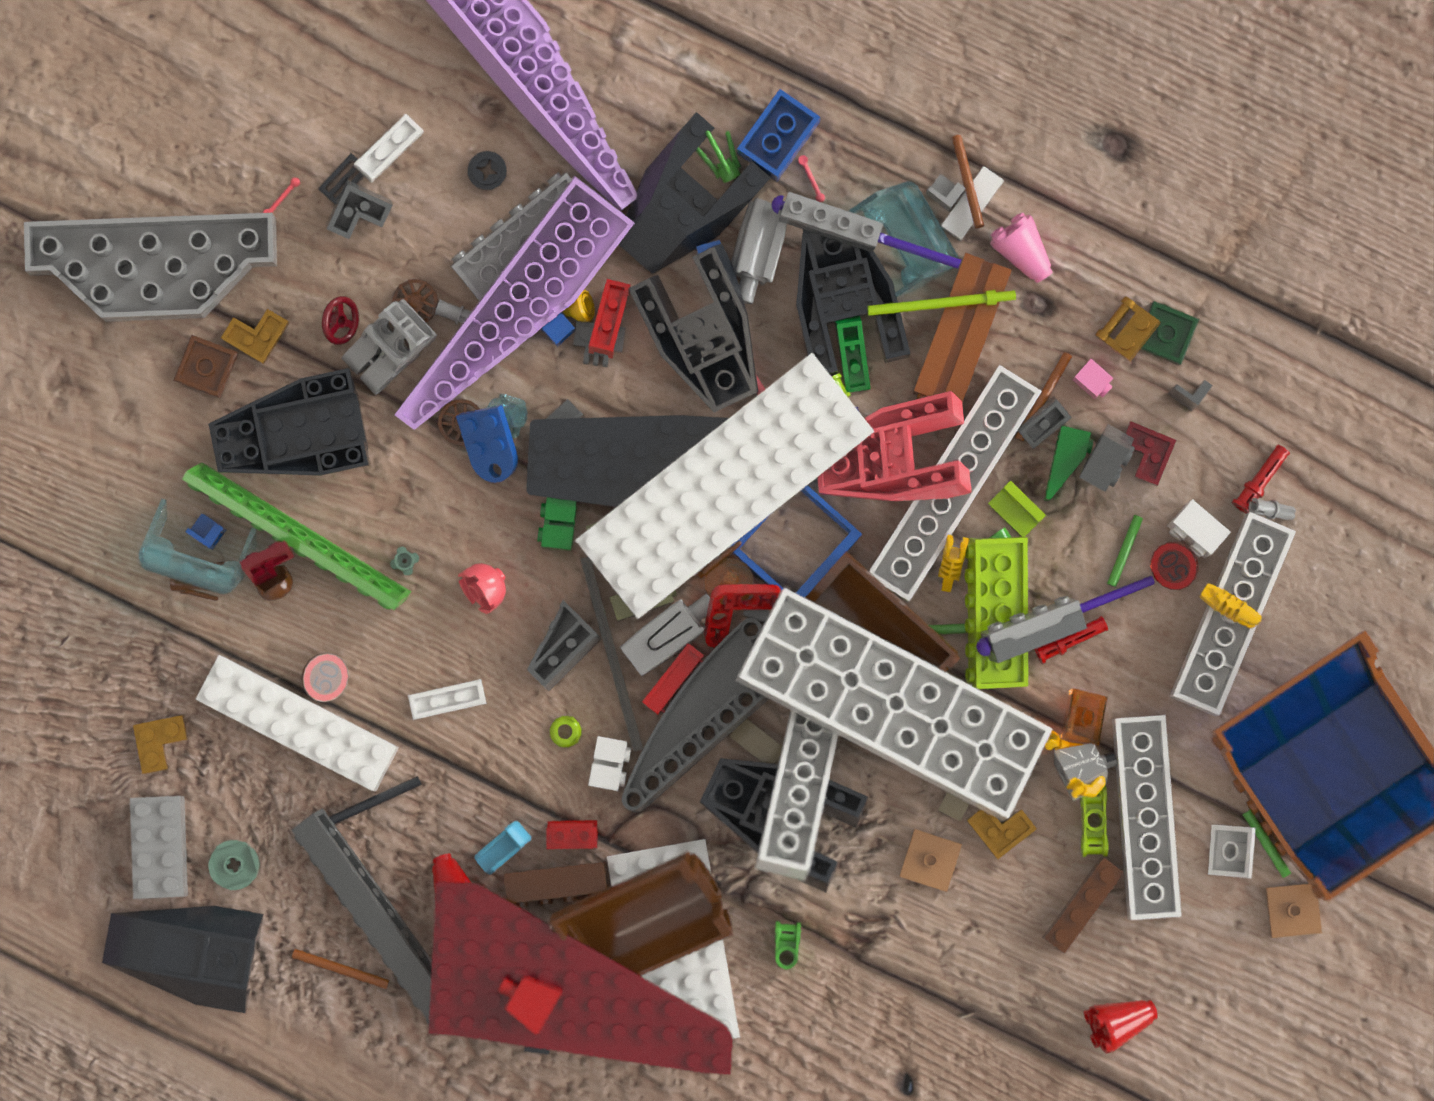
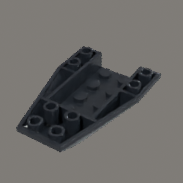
M349 368L300 378L208 424L219 473L322 476L369 466L368 441L358 393Z
M221 906L111 913L102 963L195 1005L246 1013L250 993L248 985L256 941L260 939L264 914Z

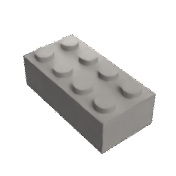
M185 796L130 798L133 899L188 896Z

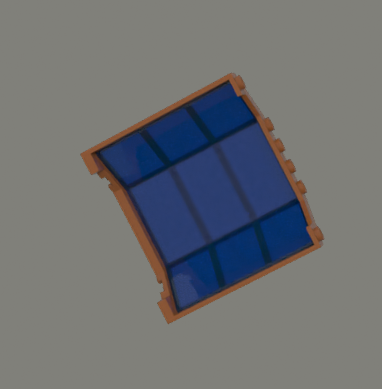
M1366 630L1358 633L1211 731L1213 736L1211 740L1221 752L1235 779L1232 781L1234 787L1240 794L1244 792L1248 798L1246 802L1248 808L1254 815L1258 813L1262 819L1261 827L1268 836L1272 834L1276 840L1274 846L1282 857L1286 855L1311 885L1310 888L1318 899L1322 898L1324 901H1330L1434 831V748L1384 675L1380 666L1376 668L1374 664L1375 660H1377L1376 654L1380 651Z

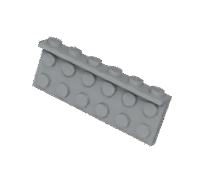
M557 172L547 180L549 186L544 190L536 189L528 196L530 199L528 203L524 206L519 203L509 211L511 217L504 222L502 219L498 220L490 227L492 230L490 234L486 237L481 234L470 243L473 248L466 253L462 250L452 258L454 263L450 267L458 274L479 301L571 181L567 173L560 175Z

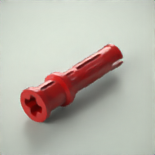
M1276 445V448L1252 481H1248L1243 485L1244 490L1231 503L1241 512L1249 513L1250 501L1253 498H1262L1264 496L1263 489L1287 456L1290 455V452L1283 446Z
M1100 616L1087 623V629L1034 649L1040 663L1043 665L1046 663V660L1058 654L1064 655L1068 648L1108 631L1104 618Z

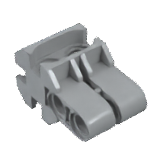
M404 299L399 302L395 301L386 307L378 315L379 318L365 328L361 337L342 356V360L356 375L363 372L371 364L361 375L360 379L375 395L381 392L403 369L414 362L420 356L419 353L424 348L429 347L437 337V334ZM389 321H390V322L392 323V325L394 326V331H393V332L391 331V329H390V327H389ZM405 339L408 341L410 349L404 345Z

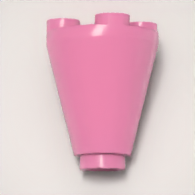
M1021 212L1011 219L1012 224L1005 229L999 227L991 234L992 241L990 245L1028 278L1034 279L1036 283H1039L1052 273L1050 269L1051 264L1034 219L1031 215L1025 216Z

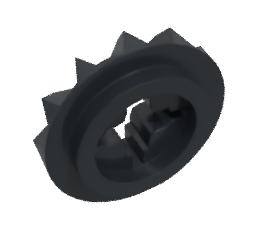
M482 151L472 157L468 164L467 173L471 183L477 188L493 190L502 185L507 175V167L503 158L497 153ZM489 161H491V170L497 174H489L488 178L484 180V173L480 169L486 168L489 165Z

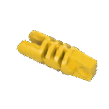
M947 535L942 562L938 572V577L943 578L941 591L951 592L954 580H960L969 538L963 537L960 548L952 547L953 535Z
M1208 583L1199 596L1215 611H1218L1235 623L1238 622L1246 626V628H1255L1261 622L1260 613L1249 607L1246 602Z

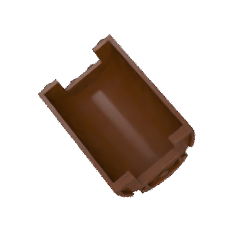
M847 551L805 597L810 602L945 673L960 659L958 656L959 652Z
M690 851L554 912L548 920L551 930L554 933L557 932L562 941L567 939L568 934L641 976L733 935L728 910H723V902L720 899L723 896L713 876L703 861L695 853L690 854Z

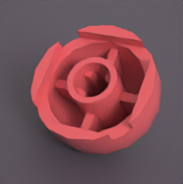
M479 563L466 568L458 574V577H462L459 580V585L463 593L472 604L476 600L482 606L478 609L482 613L488 614L503 602L506 594L505 576L499 568L494 569L490 565Z

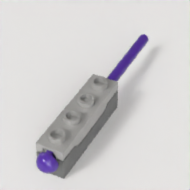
M788 192L785 201H783L784 196L782 195L772 200V210L776 214L779 213V210L782 211L779 222L872 253L878 242L957 269L960 266L961 259L881 233L884 223Z
M1148 576L1081 604L1079 600L1063 596L1055 599V603L1052 605H1039L1032 608L1033 612L1024 615V613L1013 615L1010 617V621L1006 623L996 622L987 626L988 630L980 632L982 638L978 640L976 649L980 655L988 656L990 661L1000 663L1087 629L1083 616L1084 612L1155 584L1152 576Z

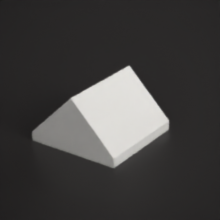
M1212 825L1208 874L1252 878L1255 828Z

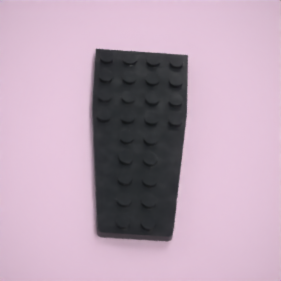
M670 415L534 419L530 422L526 491L529 495L618 507L729 418Z

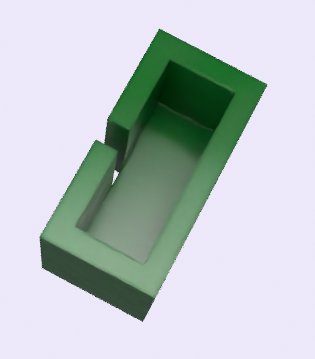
M547 497L546 503H541L540 517L544 518V526L538 529L537 542H542V548L572 551L577 501Z

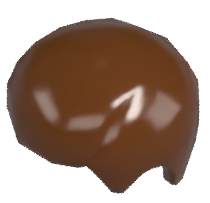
M285 565L275 566L274 568L278 576L256 586L259 595L264 600H279L291 591L293 578Z

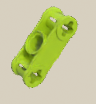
M1106 785L1098 793V796L1094 798L1083 796L1080 798L1082 857L1101 854L1103 857H1108ZM1090 814H1096L1100 818V825L1094 828L1088 824L1087 820ZM1089 845H1100V847H1090Z

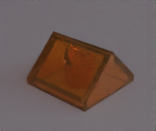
M1070 689L1061 739L1086 744L1092 743L1099 746L1108 697L1079 689Z

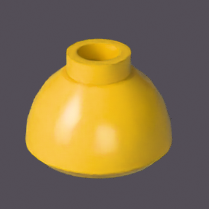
M584 289L576 301L563 310L565 316L572 317L579 322H590L593 320L595 306L587 290Z

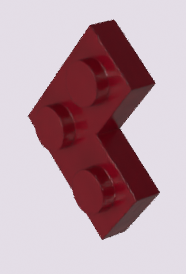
M1130 421L1125 434L1134 438L1132 446L1135 447L1134 451L1143 454L1134 477L1157 487L1177 440Z
M283 541L272 543L268 546V549L259 553H251L239 562L252 583L258 586L277 577L278 575L274 567L295 556L287 542Z

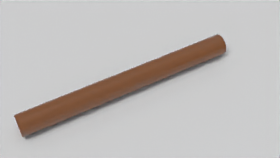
M955 135L952 137L958 165L964 187L966 188L965 192L974 227L979 229L984 227L979 202L961 135Z
M1063 352L1022 425L1047 402L1072 358L1070 354ZM1017 432L1015 438L1023 442L1025 439Z
M294 949L292 954L293 959L384 989L388 988L390 982L389 979L298 949Z

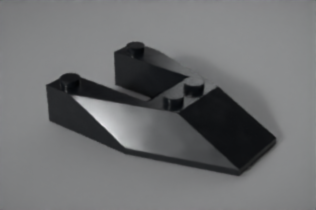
M697 112L645 170L636 191L637 198L631 203L626 215L634 222V225L618 245L652 275L694 251L697 246L704 245L718 237L771 178L752 161L717 200L681 168L682 165L707 138L706 131L712 132L715 129Z
M803 230L796 301L797 312L807 356L813 353L829 375L833 376L837 374L838 370L827 324L842 319L867 315V306L898 303L893 281L874 251L872 253ZM901 313L873 315L884 362L888 363L909 358L910 350Z
M722 243L693 256L694 262L714 301L699 310L679 319L659 275L650 277L628 288L661 357L714 413L758 392L748 313L733 265Z
M720 758L701 797L700 803L758 854L778 764ZM828 780L821 813L856 828L866 808L868 796ZM813 851L809 872L805 881H800L827 893L836 873L838 861Z

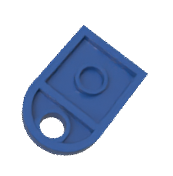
M499 405L457 415L456 418L469 460L477 475L493 483L504 481L510 477L517 468L518 455L503 406ZM493 464L500 466L501 475L494 471Z

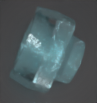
M499 394V398L491 400L488 408L499 405L503 406L509 429L513 428L512 438H516L519 436L520 429L527 420L526 403L522 399Z

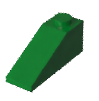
M856 316L838 320L835 322L845 389L850 393L869 390L871 387L861 318Z
M1065 426L1059 428L1044 501L1049 502L1086 457V453L1091 454L1094 439H1090L1091 432Z

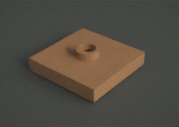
M914 829L899 877L947 892L962 844Z
M1310 884L1265 888L1271 938L1322 933L1319 901L1312 892Z

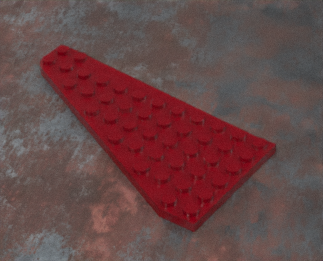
M436 882L428 1034L454 1035L705 1074L731 1075L733 1037L727 1025L719 1019L568 934L567 939L562 941L558 933H554L551 930L549 923L478 883ZM527 975L563 989L538 1035L533 1033L505 1009L510 998L498 991L504 978L518 985L522 977Z

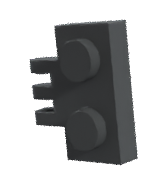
M577 321L573 346L585 348L583 364L588 365L589 356L593 355V366H598L600 356L604 357L602 366L608 368V355L594 352V354L589 353V342L595 323ZM626 327L619 328L614 352H623Z

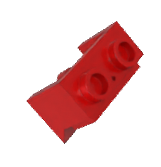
M598 820L548 821L546 828L547 849L598 848Z

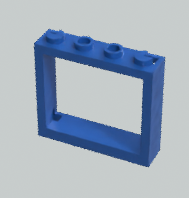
M808 485L801 489L800 492L848 535L795 593L803 598L812 591L846 551L848 552L862 536L861 532ZM767 516L736 541H741L742 545L732 553L766 584L777 585L782 591L784 589L740 550L768 519L769 516Z

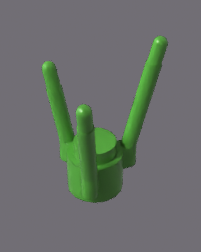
M707 130L706 136L720 162L716 164V167L699 147L696 149V152L714 172L716 178H721L723 183H726L741 174L738 169L741 165L736 156L731 134L729 131L725 132L732 161L730 158H724L711 132Z

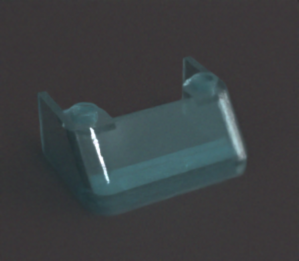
M911 181L877 191L848 211L854 214L863 211L866 218L884 223L883 225L891 237L958 258L957 253L922 192ZM897 249L907 267L901 271V281L904 287L895 292V295L899 297L915 291L951 271L954 267Z
M161 499L139 551L141 567L147 571L219 594L230 593L244 579L245 572L239 561L244 560L247 555L254 553L257 546V529L251 528L238 562L227 561L220 566L174 551L173 544L168 539L159 537L167 519V502L165 499Z

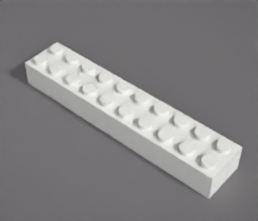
M1001 365L993 374L964 420V424L961 425L937 463L939 465L959 460L969 469L971 493L948 499L914 500L869 571L893 594L906 603H909L945 546L947 535H952L1042 392Z

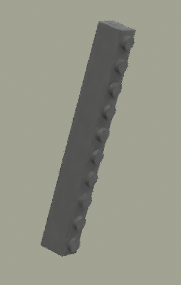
M324 809L318 810L291 830L295 835V840L307 851L312 864L322 872L325 882L337 893L340 903L350 911L355 924L365 932L370 945L378 950L382 956L383 963L393 971L397 977L398 984L408 992L413 1005L421 1010L429 1025L431 958Z

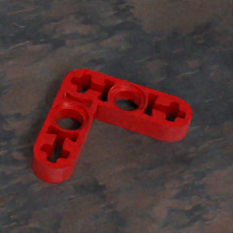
M773 584L719 585L715 587L710 595L703 631L706 644L716 648L729 634L733 610H771L781 592L780 587ZM746 594L753 595L749 600L741 599ZM723 597V604H720V599ZM716 614H725L721 619H713Z

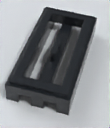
M352 153L318 188L334 205L339 197L338 195L335 198L334 195L345 184L346 180L352 177L357 169L353 166L330 192L326 189L352 161L355 163L358 160ZM359 172L351 182L358 184L365 176Z

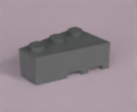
M562 600L558 613L551 622L543 642L540 643L527 668V671L548 691L602 639L564 600Z

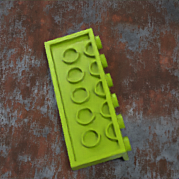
M969 538L965 555L967 569L964 574L965 582L968 584V593L965 595V606L968 608V618L965 620V630L968 633V643L965 645V655L968 658V668L965 671L966 682L976 689L1028 687V652L996 663L990 661L988 656L980 655L976 649L978 640L982 638L980 632L988 630V625L996 622L1006 623L1010 621L1011 616L1016 614H1028V538Z

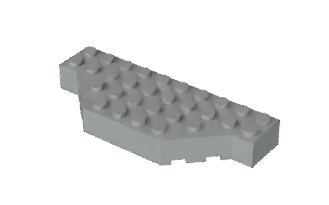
M273 213L24 222L25 271L31 276L56 275L106 322L205 318L253 267L277 266L276 217Z

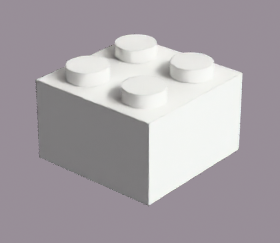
M1193 499L1186 503L1167 525L1171 529L1169 534L1179 542L1181 540L1185 541L1189 545L1188 550L1197 558H1200V556L1206 558L1212 555L1231 533Z

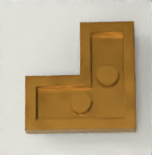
M269 309L266 310L255 330L233 317L221 339L260 363L265 364L290 322Z
M183 715L133 725L142 774L168 769L164 745L188 740Z
M981 809L966 820L997 860L1037 829L1022 809L1003 824L996 817Z

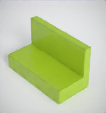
M1011 480L988 503L1021 537H1025L1046 516Z

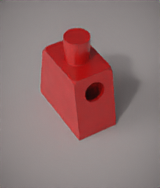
M527 975L522 977L518 985L504 978L498 989L500 993L510 998L505 1009L536 1035H538L563 990Z

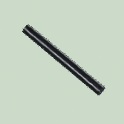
M416 776L329 816L334 825L421 786L422 783L419 777Z

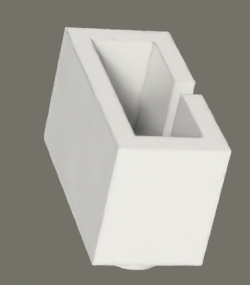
M597 737L589 786L619 791V786L624 787L627 772H622L624 762H629L631 748L627 747L628 742Z

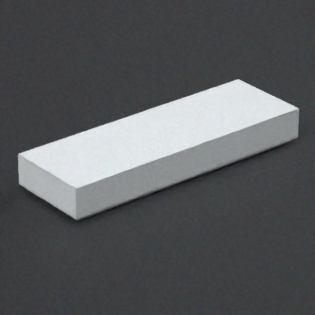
M405 114L354 163V167L372 183L423 134V130Z
M986 167L981 169L973 181L981 212L1004 181ZM966 192L941 225V228L960 241L973 225Z
M481 679L408 695L413 720L487 704Z

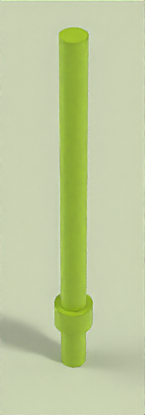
M988 290L984 294L867 306L868 316L984 303L986 306L997 305V302L1016 300L1015 290L1003 292Z

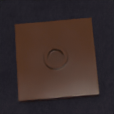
M191 335L173 381L221 399L239 353Z

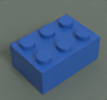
M779 89L738 146L737 155L749 163L753 161L769 177L778 182L820 123V116Z

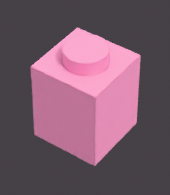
M1092 359L1073 378V381L1094 400L1098 395L1103 398L1113 387L1109 384L1113 377Z

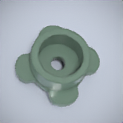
M399 547L395 558L390 562V566L392 569H399L403 571L404 575L409 576L413 573V566L419 561V555L408 552L405 547ZM403 559H407V563L404 564L402 562Z

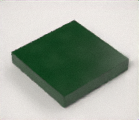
M1153 301L1148 313L1157 318L1161 324L1140 350L1180 366L1199 319Z

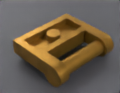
M1124 296L1120 301L1122 303L1102 330L1099 329L1095 333V336L1131 362L1161 322L1130 298ZM1129 310L1134 312L1135 314L1118 336L1112 339L1109 335Z

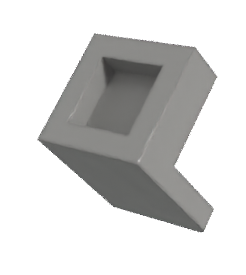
M940 175L932 186L927 189L926 194L947 211H950L966 188L960 183L955 185L945 176Z

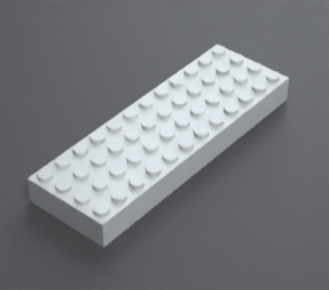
M811 353L587 530L576 541L639 619L871 435L874 430L814 354Z
M786 588L780 592L735 680L1002 821L1010 817L1052 731V728Z

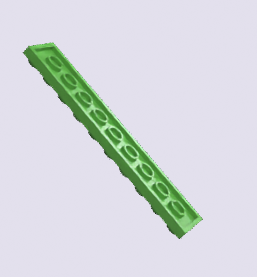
M203 462L187 470L182 480L187 482L188 487L192 490L202 491L209 496L208 498L213 503L223 504L228 507L234 516L244 517L257 530H265L270 533L275 541H286L289 546L294 548L293 551L296 554L315 561L314 564L320 569L330 570L336 574V578L341 582L351 583L357 587V591L362 595L372 596L378 600V604L383 608L389 610L397 609L407 600L412 592Z

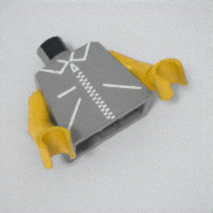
M1053 730L1045 744L1047 750L1055 749L1054 766L1072 801L1083 796L1096 797L1107 783V769L1117 766V760L1113 752L1100 756L1094 744L1068 742L1061 739Z

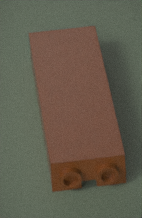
M965 253L949 297L984 294L988 290L1003 292L1012 270ZM997 302V305L986 306L984 303L944 308L913 394L917 395L916 399L952 391L963 403L1000 302Z

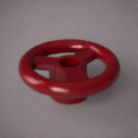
M338 296L332 299L324 309L322 331L330 343L334 345L346 344L354 337L358 329L359 311L352 299L346 296ZM343 304L350 308L352 321L348 320L344 314ZM339 328H349V331L343 337L337 338L333 336Z

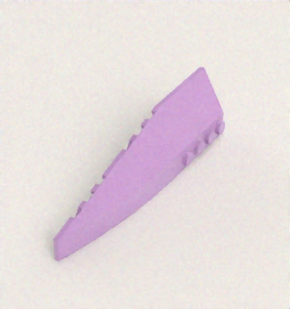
M426 0L524 117L597 191L620 211L637 198V192L624 169L620 168L616 160L618 157L614 149L611 150L605 140L607 136L603 128H599L595 121L596 115L579 83L575 82L572 78L570 66L567 62L564 63L556 40H552L547 23L528 0Z
M574 176L397 410L395 416L415 430L449 401L458 396L464 389L478 380L484 373L488 372L518 348L524 341L572 305L634 225V222Z

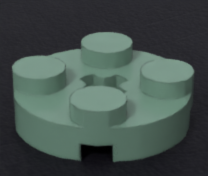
M229 840L219 844L212 853L208 863L209 873L213 881L229 890H240L249 886L257 878L260 867L259 857L254 848L248 843L239 840ZM231 858H235L236 861L241 863L237 872L227 867L231 863Z

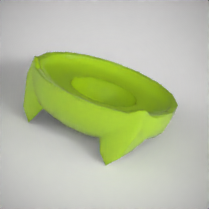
M561 716L552 722L550 737L557 746L569 748L579 743L582 729L579 722L573 716ZM567 724L572 728V735L568 739H562L559 736L558 729L561 725Z

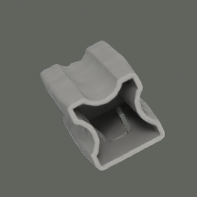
M759 198L750 201L731 260L735 275L740 278L739 288L745 304H753L758 283L764 285L767 281L770 283L773 281L787 224L779 222L782 211L779 210V213L776 214L772 210L771 203Z
M707 593L689 607L683 603V600H678L620 646L641 676L667 661L703 633L704 628L699 622L707 615L710 600Z

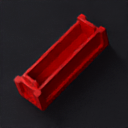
M610 279L606 280L589 342V353L594 354V352L608 355V358L613 359L614 347L628 296H630L628 288L631 287V284Z
M688 643L642 703L657 715L661 711L664 713L665 710L663 708L698 663L703 662L702 658L704 655Z

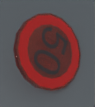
M1167 542L1160 545L1153 552L1150 561L1151 572L1155 580L1161 586L1170 590H1181L1189 587L1196 579L1199 571L1195 553L1187 545L1180 542Z

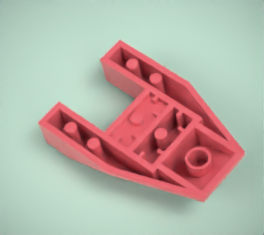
M952 391L877 410L864 418L874 432L818 476V487L821 495L884 501L948 499L971 493L969 469L959 460L915 470L911 438L912 436L964 424L962 401Z

